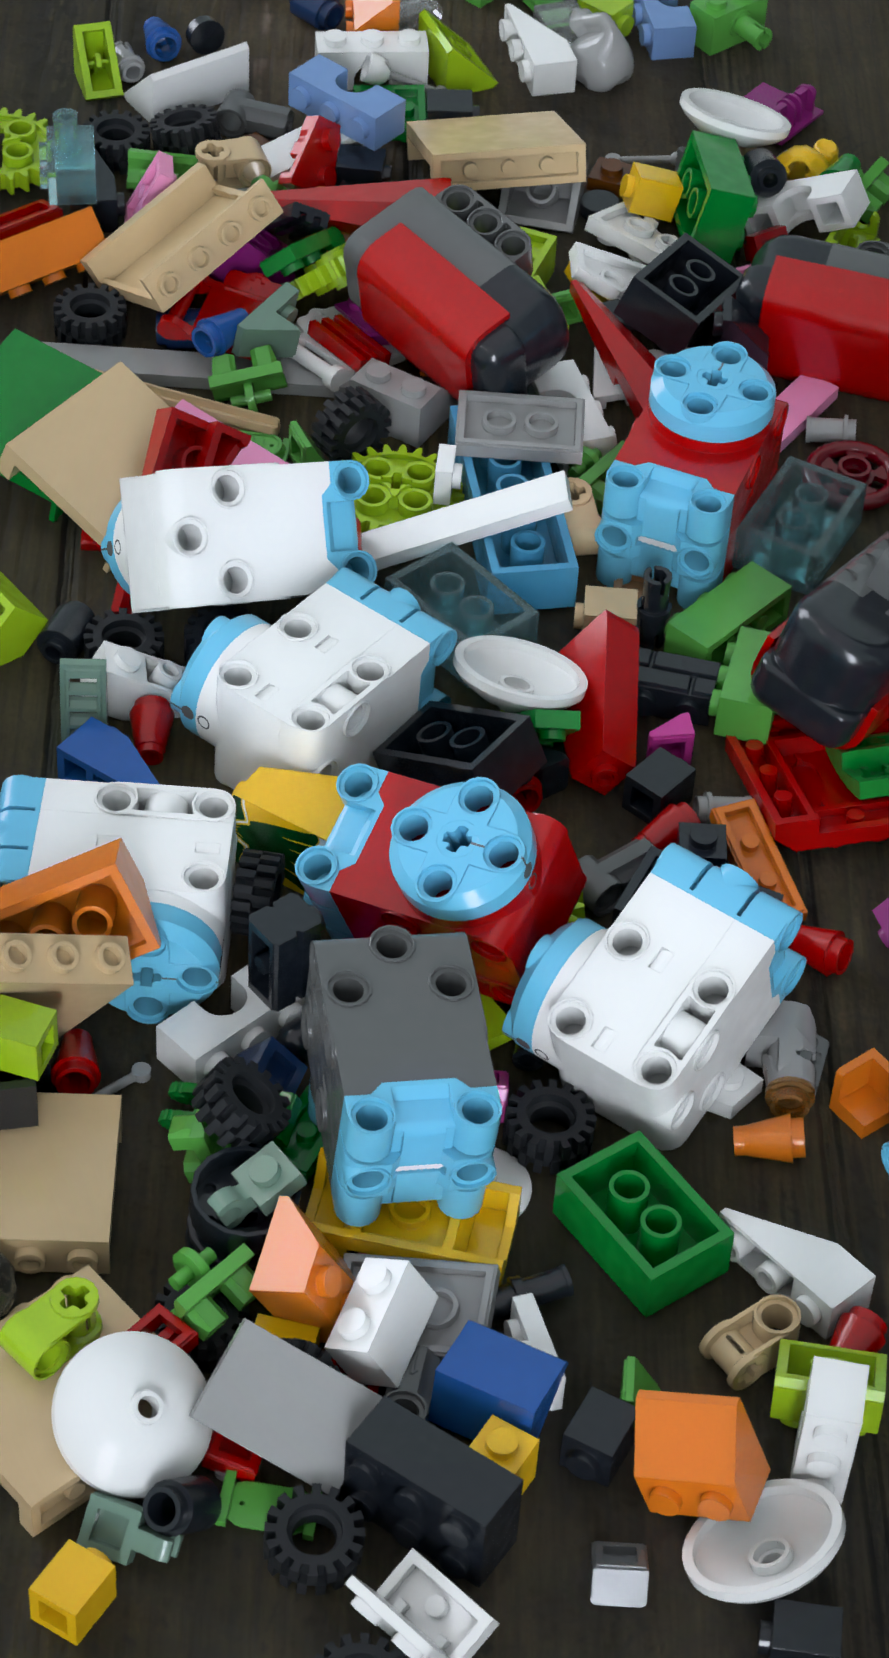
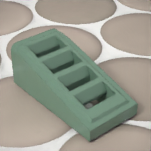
M60 658L61 743L91 717L108 725L106 659ZM70 679H97V682H70Z

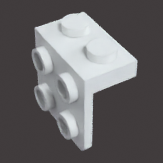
M414 1548L409 1551L377 1591H374L354 1575H351L345 1582V1585L356 1594L350 1604L372 1624L378 1625L392 1637L391 1641L410 1658H472L500 1624Z

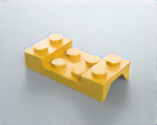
M321 1147L318 1154L313 1190L305 1215L334 1245L342 1258L344 1252L355 1251L371 1255L498 1264L501 1273L499 1286H501L520 1213L522 1187L492 1181L486 1185L480 1211L467 1219H454L447 1216L440 1210L437 1200L381 1204L380 1214L374 1222L362 1227L350 1226L343 1223L334 1211L324 1147Z

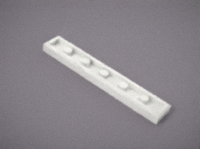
M562 470L363 532L362 551L371 554L376 561L377 570H381L572 511L573 505L569 480L565 471Z

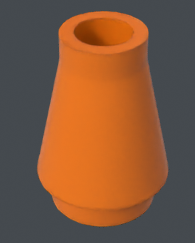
M791 1113L747 1125L733 1126L735 1156H750L794 1163L793 1158H806L803 1117L791 1118Z

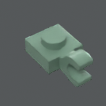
M271 1141L231 1173L238 1185L226 1186L217 1190L209 1197L207 1202L216 1212V1216L227 1229H232L240 1224L256 1207L265 1216L269 1215L275 1210L279 1196L291 1197L304 1187L307 1182L302 1173L279 1147Z
M97 1490L90 1495L76 1543L86 1549L88 1547L96 1548L103 1552L110 1560L125 1566L134 1561L136 1552L156 1561L168 1563L170 1556L178 1557L184 1535L167 1537L159 1534L149 1526L144 1525L143 1506Z

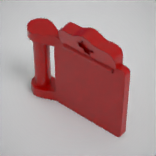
M231 270L227 273L223 283L207 276L171 307L168 314H164L157 325V331L168 340L192 341V331L201 319L237 308H242L250 314L282 285L270 281L265 275L257 272L244 273L239 270ZM208 293L193 326L183 321L195 294ZM233 346L230 347V348L226 351V353L233 354V353H232V348H233ZM241 357V358H244V359H247V360L252 361V360H251V357Z

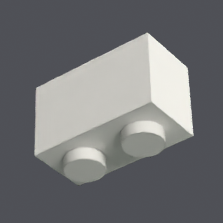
M366 1257L324 1349L333 1357L345 1373L359 1384L398 1388L439 1296L410 1261Z

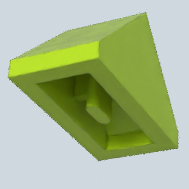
M104 21L74 25V73L85 100L92 101L122 97L124 94L111 22Z

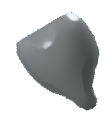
M573 8L569 26L578 37L570 46L577 59L576 80L592 91L606 92L630 79L634 70V57L627 40L618 29L615 21L606 12L592 13L590 9Z

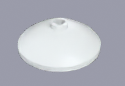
M690 88L682 92L679 100L686 116L701 132L736 139L738 147L758 148L778 143L788 137L791 129L790 122L775 110L732 93L706 88Z
M496 635L467 638L456 646L453 656V665L461 679L483 699L508 713L532 709H567L584 698L588 686L585 673L573 661L550 648L518 638Z
M123 1331L109 1334L93 1341L81 1349L68 1362L54 1390L51 1410L52 1426L56 1443L63 1458L73 1472L89 1486L102 1493L124 1499H143L151 1488L160 1481L190 1476L202 1461L212 1436L213 1429L189 1416L207 1384L195 1362L181 1348L160 1336L147 1332ZM140 1399L150 1403L152 1407L150 1418H145L139 1413L138 1403Z
M802 1479L768 1480L765 1483L751 1522L736 1520L715 1521L705 1517H699L683 1544V1566L692 1585L704 1595L716 1600L737 1604H754L781 1598L810 1583L830 1564L845 1536V1516L838 1499L822 1485Z

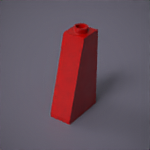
M606 609L558 652L579 666L588 680L584 698L575 705L564 709L568 711H581L580 730L566 736V741L563 742L566 755L570 759L569 769L571 777L603 795L611 791L625 778L628 772L636 767L640 639L638 627Z

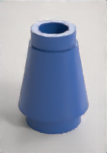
M159 17L147 19L143 29L146 50L149 56L157 61H170L174 59L182 45L180 34Z
M237 308L198 321L196 328L192 331V342L196 350L208 358L223 355L233 346L237 326L249 315L248 312L242 308Z

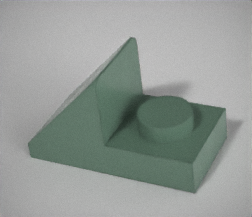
M286 281L237 326L232 353L237 357H251L250 350L253 348L270 345L275 357H293L296 354L301 330L293 324L298 314V309L295 307L299 290Z

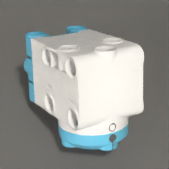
M354 460L293 464L274 462L178 468L155 471V474L120 478L121 500L110 517L106 535L101 544L103 558L109 564L117 582L130 595L132 613L213 605H237L306 597L329 581L342 568H349L373 583L377 577L378 569L376 561L371 554L358 550L354 500L366 494L369 487V475L365 467Z
M342 568L295 608L281 616L273 625L252 614L241 615L233 619L225 616L215 618L205 630L201 643L192 654L181 680L175 686L171 695L170 705L171 708L180 713L181 721L186 729L215 746L214 774L221 784L235 789L240 781H246L259 767L339 776L345 768L357 763L378 768L372 752L426 703L436 701L451 704V698L448 695L434 688L435 667L443 664L454 650L457 642V632L455 629L421 611L418 601L406 589L397 587L387 591L351 569Z
M26 775L8 777L2 783L0 793V887L122 838L144 879L161 940V947L131 959L134 985L110 1001L109 1004L126 1011L133 1020L139 1023L157 1024L163 1022L169 1014L178 1012L193 1001L198 1005L205 1001L224 982L231 940L230 914L232 908L230 907L234 894L232 891L235 883L238 841L236 834V804L233 796L225 790L215 788L132 782L108 783L38 778Z
M671 843L662 851L652 871L609 929L590 919L579 918L574 922L561 926L551 935H544L536 943L527 959L525 972L515 991L511 1008L505 1017L502 1032L512 1038L517 1045L558 1068L562 1087L564 1088L567 1082L574 1086V1095L581 1090L586 1093V1103L592 1101L596 1113L632 1134L640 1130L657 1149H676L687 1140L706 1111L715 1103L722 1088L736 1070L744 1055L784 998L792 992L799 982L807 959L788 947L797 936L803 921V914L773 896L760 892V888L754 878L741 868L727 863L722 864L721 867L713 866L711 862L676 843Z

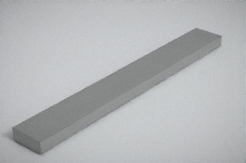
M43 342L93 369L106 372L121 361L140 380L146 383L163 387L210 390L208 376H212L213 356L208 358L199 352ZM234 355L237 370L253 366L252 361ZM276 357L277 361H281L288 387L272 390L271 394L335 398L334 393L336 392L325 387L322 384V378L292 358ZM350 381L339 387L342 393L345 394V388L349 387Z

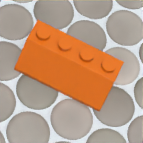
M92 206L1 240L0 296L8 293L10 300L33 291L30 284L40 280L43 281L44 286H48L65 279L66 274L64 271L76 267L78 273L86 271L80 260L105 240Z
M122 838L0 887V933L127 936L130 959L161 947V940L144 879Z

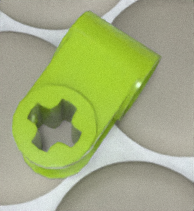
M81 1277L66 1278L58 1282L53 1289L26 1309L15 1313L7 1320L0 1331V1347L35 1380L41 1381L51 1377L81 1349L100 1337L103 1327L101 1315L97 1311L99 1305L98 1289L93 1282Z

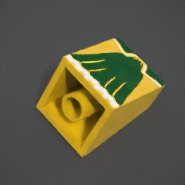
M259 767L246 781H240L232 793L236 804V834L238 838L236 862L239 863L245 848L284 854L285 879L283 885L304 895L305 890L295 873V863L299 855L309 847L325 845L344 808L336 788L338 776Z

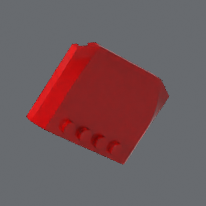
M774 715L766 745L759 740L743 741L738 740L736 736L726 735L725 751L749 795L755 799L770 833L777 842L798 852L826 847L837 848L846 844L867 841H884L889 838V796L859 800L840 779L828 757L825 746L814 741L779 715ZM889 719L871 734L889 732Z

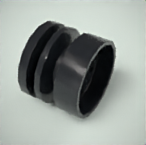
M247 1145L224 1148L208 1156L194 1173L190 1189L185 1243L186 1247H190L198 1254L206 1247H210L216 1253L217 1260L209 1266L211 1270L245 1243L255 1254L248 1264L255 1273L274 1211L265 1216L256 1207L240 1224L232 1229H227L215 1214L216 1212L208 1204L207 1200L213 1193L223 1187L238 1185L231 1173L261 1150V1148ZM301 1189L290 1197L298 1207L300 1205Z

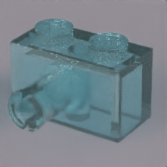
M70 108L58 109L52 114L54 126H46L47 142H39L40 188L48 189L49 205L97 204L93 125H77L78 114L75 110Z

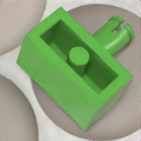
M768 0L691 1L690 11L697 25L695 46L709 56L744 41H747L759 51L762 48L765 49L773 37V32L769 28L764 27Z

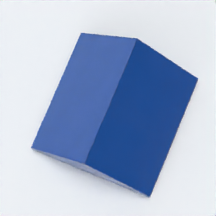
M468 1320L435 1370L428 1421L474 1440L493 1414L538 1438L569 1362L473 1320Z

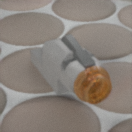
M783 1000L745 1054L744 1066L763 1068L766 1083L765 1100L772 1114L776 1117L791 1113V1118H804L808 1115L810 1108L815 1103V1097L818 1093L829 1049V1041L817 1034L815 1019L810 1007L796 1001Z

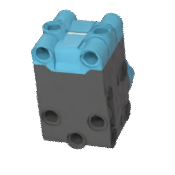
M387 925L379 927L367 938L311 941L309 951L310 967L305 1003L301 1008L302 1041L305 1050H307L311 1073L308 1089V1115L310 1120L318 1127L319 1132H321L336 1216L345 1224L362 1227L371 1224L377 1219L380 1214L381 1204L437 1200L440 1210L447 1216L454 1219L473 1217L482 1207L486 1185L491 1183L497 1175L493 1153L502 1115V1105L489 1051L487 1025L467 934L465 932L412 935L402 927Z

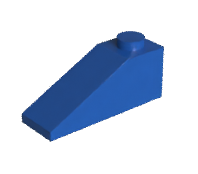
M94 717L89 718L56 747L58 779L108 783L159 784L129 737L117 728L108 726Z

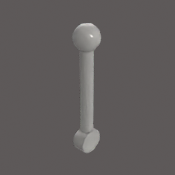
M677 151L671 155L620 156L617 153H609L605 158H616L629 164H633V162L671 163L673 166H676Z
M137 1062L132 1066L131 1073L93 1094L112 1095L133 1082H148L151 1078V1067L146 1062Z

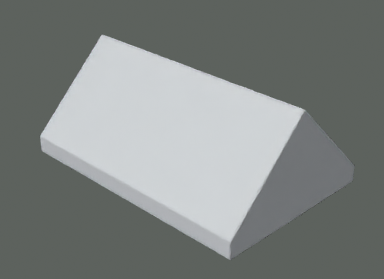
M243 42L150 74L124 92V97L150 123L151 118H155L154 115L157 113L164 114L163 110L168 108L175 110V106L182 105V108H185L188 104H195V107H198L200 104L212 107L222 103L229 91L233 89H243L249 92L248 44Z

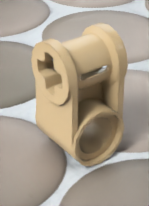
M251 136L226 140H206L197 144L195 148V156L198 159V163L205 164L212 177L217 179L216 183L218 185L234 189L250 188L251 181L260 175H265L269 178L271 176V165L260 143Z
M569 477L573 510L565 512L564 515L575 555L598 554L599 545L595 540L594 533L601 521V517L598 515L592 488L582 479Z
M774 1294L763 1297L760 1301L731 1319H726L711 1328L701 1340L699 1352L706 1359H713L728 1375L727 1383L732 1389L736 1391L742 1390L777 1366L780 1338L798 1341L801 1310L797 1303L787 1296Z

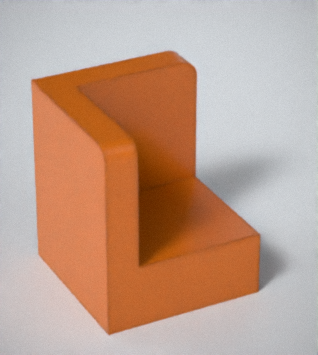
M874 1047L837 1069L829 1108L861 1139L889 1123V1061Z

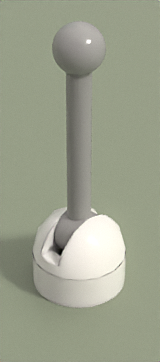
M372 52L366 56L360 73V80L371 85H380L391 79L405 85H425V92H427V89H447L442 85L434 87L391 72L388 60Z

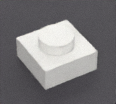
M439 444L433 504L450 506L452 488H461L463 464L455 463L456 445Z

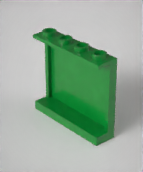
M14 329L0 344V457L8 442L103 373ZM21 471L9 479L13 483L51 502L49 521L54 523L64 512Z

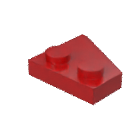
M320 115L306 116L300 130V137L294 143L290 152L291 157L295 158L290 172H281L278 184L289 189L335 186L337 180L335 171L337 154L341 144V125Z

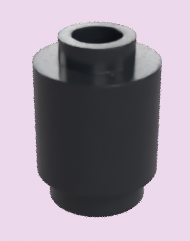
M756 148L744 155V164L748 175L751 177L752 188L757 195L770 197L783 189L787 180V172L783 164L772 152L764 148Z
M74 600L57 607L37 637V646L42 655L48 661L55 664H60V658L77 659L84 649L85 627L88 623L93 624L94 612L86 604Z
M202 1475L163 1480L155 1484L147 1493L143 1502V1516L150 1528L167 1537L204 1531L211 1528L220 1516L222 1507L221 1495L217 1486L209 1478Z

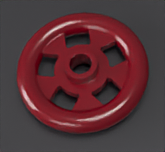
M841 440L820 446L806 459L803 467L804 481L809 490L824 503L848 511H869L889 503V453L866 442ZM842 457L839 460L838 464H835L832 460L834 458ZM870 462L877 465L878 468L872 470ZM831 473L832 481H823L820 474ZM873 481L885 484L880 490L871 488Z

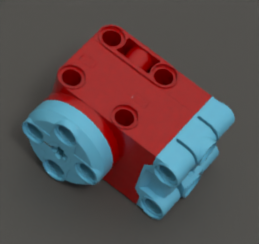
M723 341L713 346H698L676 354H666L655 361L650 383L649 401L640 417H637L626 441L606 474L602 518L594 533L595 540L599 545L596 577L602 584L613 587L614 580L622 578L623 585L631 581L632 575L643 578L644 571L649 567L653 570V580L654 566H662L672 573L670 586L678 588L677 602L682 608L686 609L695 603L702 593L710 592L721 584L732 571L739 555L743 554L776 488L779 475L778 462L782 435L789 404L776 399V386L773 378L764 367L748 356L747 350L742 345L736 342Z
M357 763L345 768L338 776L336 782L337 792L344 804V808L325 845L309 847L299 855L295 863V873L305 890L303 900L308 905L315 906L321 912L325 920L326 930L331 939L367 938L379 927L387 925L402 927L412 935L465 932L469 941L480 994L511 1005L517 986L525 972L527 959L532 949L544 935H551L558 928L568 923L587 882V877L582 871L568 836L567 828L556 819L545 814L526 812L512 795L500 789L494 781L486 777H476L466 782L452 783L440 787L371 767L367 764Z

